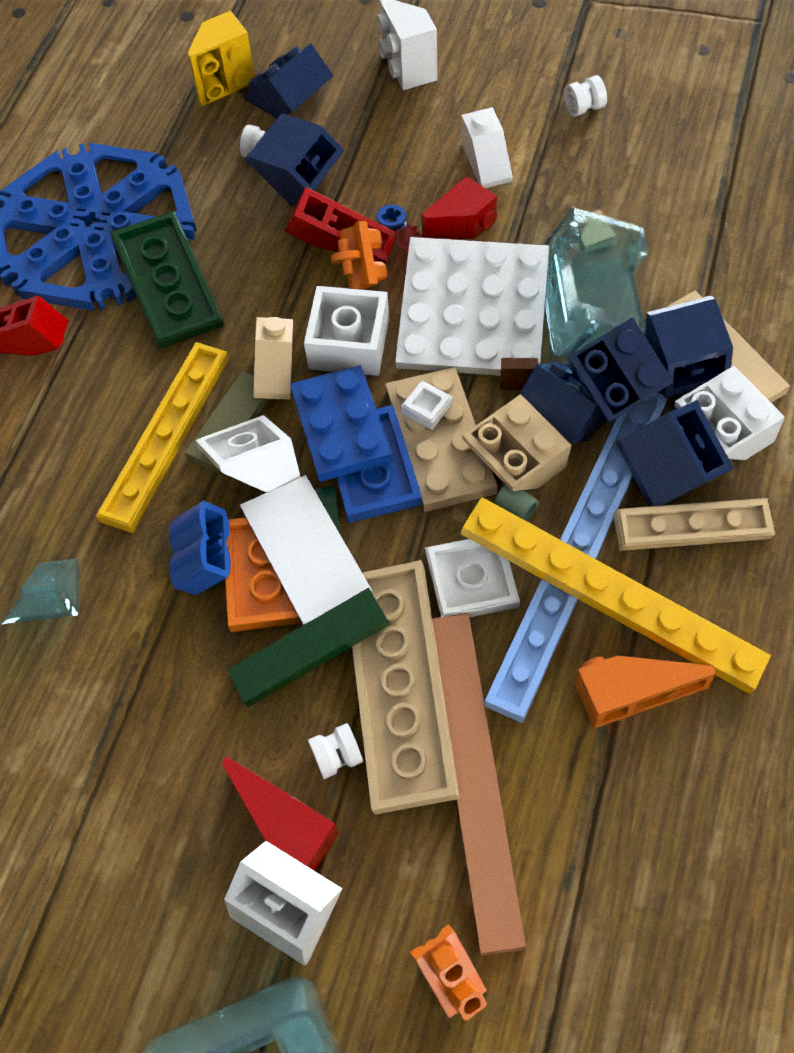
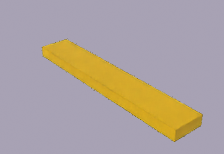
M195 342L96 514L99 522L130 533L134 532L228 363L229 355L227 351Z

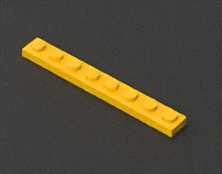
M481 497L462 527L461 535L694 664L713 665L717 677L744 692L751 694L756 689L771 657L770 654Z

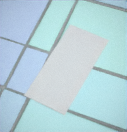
M306 475L240 505L303 624L312 621L368 587L372 591Z

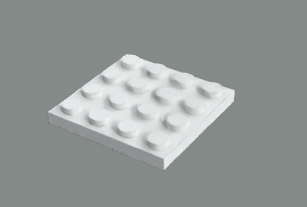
M410 237L395 360L396 368L439 371L455 367L457 373L500 376L501 358H538V364H540L549 246Z

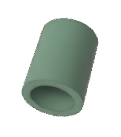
M506 484L499 491L495 499L497 505L525 521L530 519L539 505V501L524 490L512 492Z

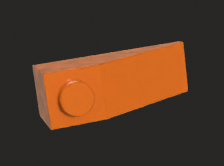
M614 656L605 660L603 657H595L581 665L577 671L574 685L595 729L708 689L716 675V671L713 665L627 656Z

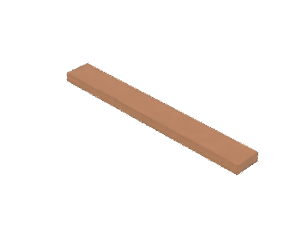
M469 614L432 618L460 799H456L480 956L525 950L526 943Z

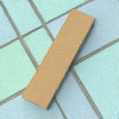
M695 290L667 307L703 297ZM724 320L733 345L731 367L735 366L771 403L787 394L790 385Z
M767 498L616 509L613 513L620 551L766 540L775 536Z

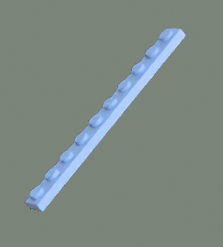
M657 392L617 417L562 534L561 541L597 559L614 521L613 513L616 509L620 508L633 479V475L615 442L660 418L668 398ZM541 579L485 699L484 705L486 708L523 723L577 604V598Z

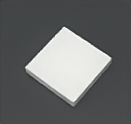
M470 539L425 547V555L440 617L469 614L470 618L520 607V600L510 563L505 558Z

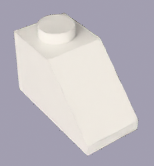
M493 107L461 115V145L478 183L484 188L512 182L513 176L504 131Z

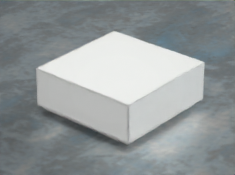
M422 380L401 405V413L433 430L453 405V397Z

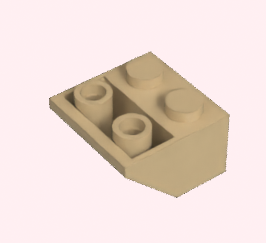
M521 394L462 435V439L512 492L538 489L567 467L571 444Z

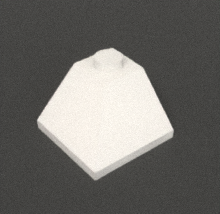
M264 415L195 440L197 447L222 473L264 492H269L300 478L291 438Z

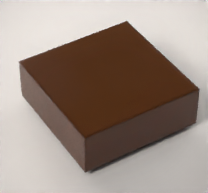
M501 358L500 390H522L536 364H538V358Z

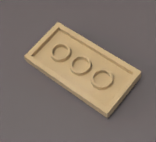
M452 367L385 383L389 403L394 406L422 495L424 512L480 499L481 497L496 495L498 486L492 470L462 439V435L476 426L456 368ZM422 380L453 397V405L433 430L401 413V405Z

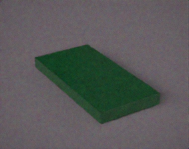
M175 211L110 232L112 241L159 349L224 326L223 317Z

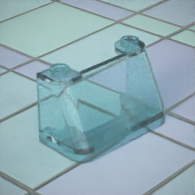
M572 207L543 244L549 246L545 307L551 345L556 356L565 358L632 317L644 336L646 318L643 320L633 271L645 260L648 253L643 227Z
M292 977L153 1039L146 1045L142 1053H249L275 1040L282 1053H341L320 994L313 983L306 978Z

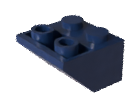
M311 43L301 50L296 45L286 54H282L270 63L267 70L262 71L248 82L251 88L242 96L247 102L277 118L281 113L288 115L331 79L333 74Z
M281 113L244 159L291 206H294L305 187L313 191L317 188L344 152V149L321 125Z
M713 296L646 312L645 337L674 381L659 391L665 398L692 391L731 368L733 345L717 301Z
M633 317L567 357L607 423L674 382Z
M553 361L549 364H536L520 394L565 438L573 443L588 441L606 420L569 361L566 363Z
M697 400L663 415L615 442L649 507L662 506L734 469Z

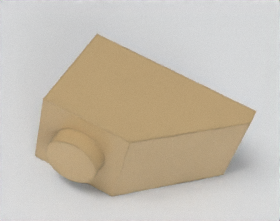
M257 317L253 398L290 400L293 319Z

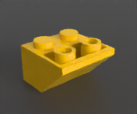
M231 11L202 22L188 51V57L199 104L204 106L249 87L248 82L255 77L248 32Z

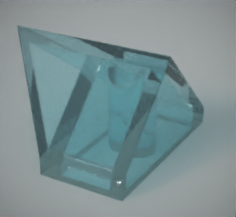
M78 558L39 563L21 587L22 596L1 624L78 615Z

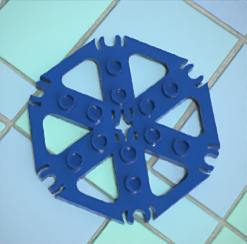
M89 143V153H87L84 144H79L80 152L76 155H70L67 147L63 148V159L60 158L58 150L0 191V280L3 281L6 287L11 284L14 293L17 296L20 295L22 299H29L39 295L47 303L95 311L93 301L96 300L98 307L104 310V301L109 297L116 298L119 306L123 304L121 294L125 292L127 301L130 302L136 295L127 274L122 273L120 270L115 246L110 234L111 231L154 218L155 216L136 214V212L165 190H171L177 208L176 216L186 238L195 239L196 226L179 169H176V165L172 164L167 168L165 157H159L158 153ZM112 159L137 164V168L102 194L96 171V165L99 160ZM60 171L63 174L69 203L24 195V192L27 188L32 187L43 179L49 172ZM13 228L47 235L22 254L10 255L7 250L4 232L7 229ZM81 254L86 281L82 286L71 288L44 283V281Z

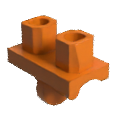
M358 221L354 226L339 231L341 240H338L339 252L330 256L331 264L342 265L343 275L348 277L349 289L364 290L388 278L386 265L383 262H374L372 251L379 249L381 246L380 231L368 228L367 221Z
M449 924L441 929L435 939L428 940L425 946L416 947L410 952L442 1010L449 1019L456 1013H459L462 1019L466 1021L486 1007L487 1002L482 994L487 990L455 931Z

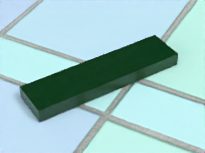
M368 587L227 670L243 703L250 707L387 627L390 623Z

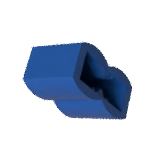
M203 500L172 520L169 528V541L173 555L170 559L169 573L174 588L196 596L228 577L231 559L226 545L229 537V521L225 509Z

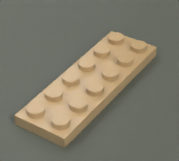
M419 560L363 572L362 574L371 587L373 595L390 623L387 627L352 646L371 810L376 815L460 799L424 565Z

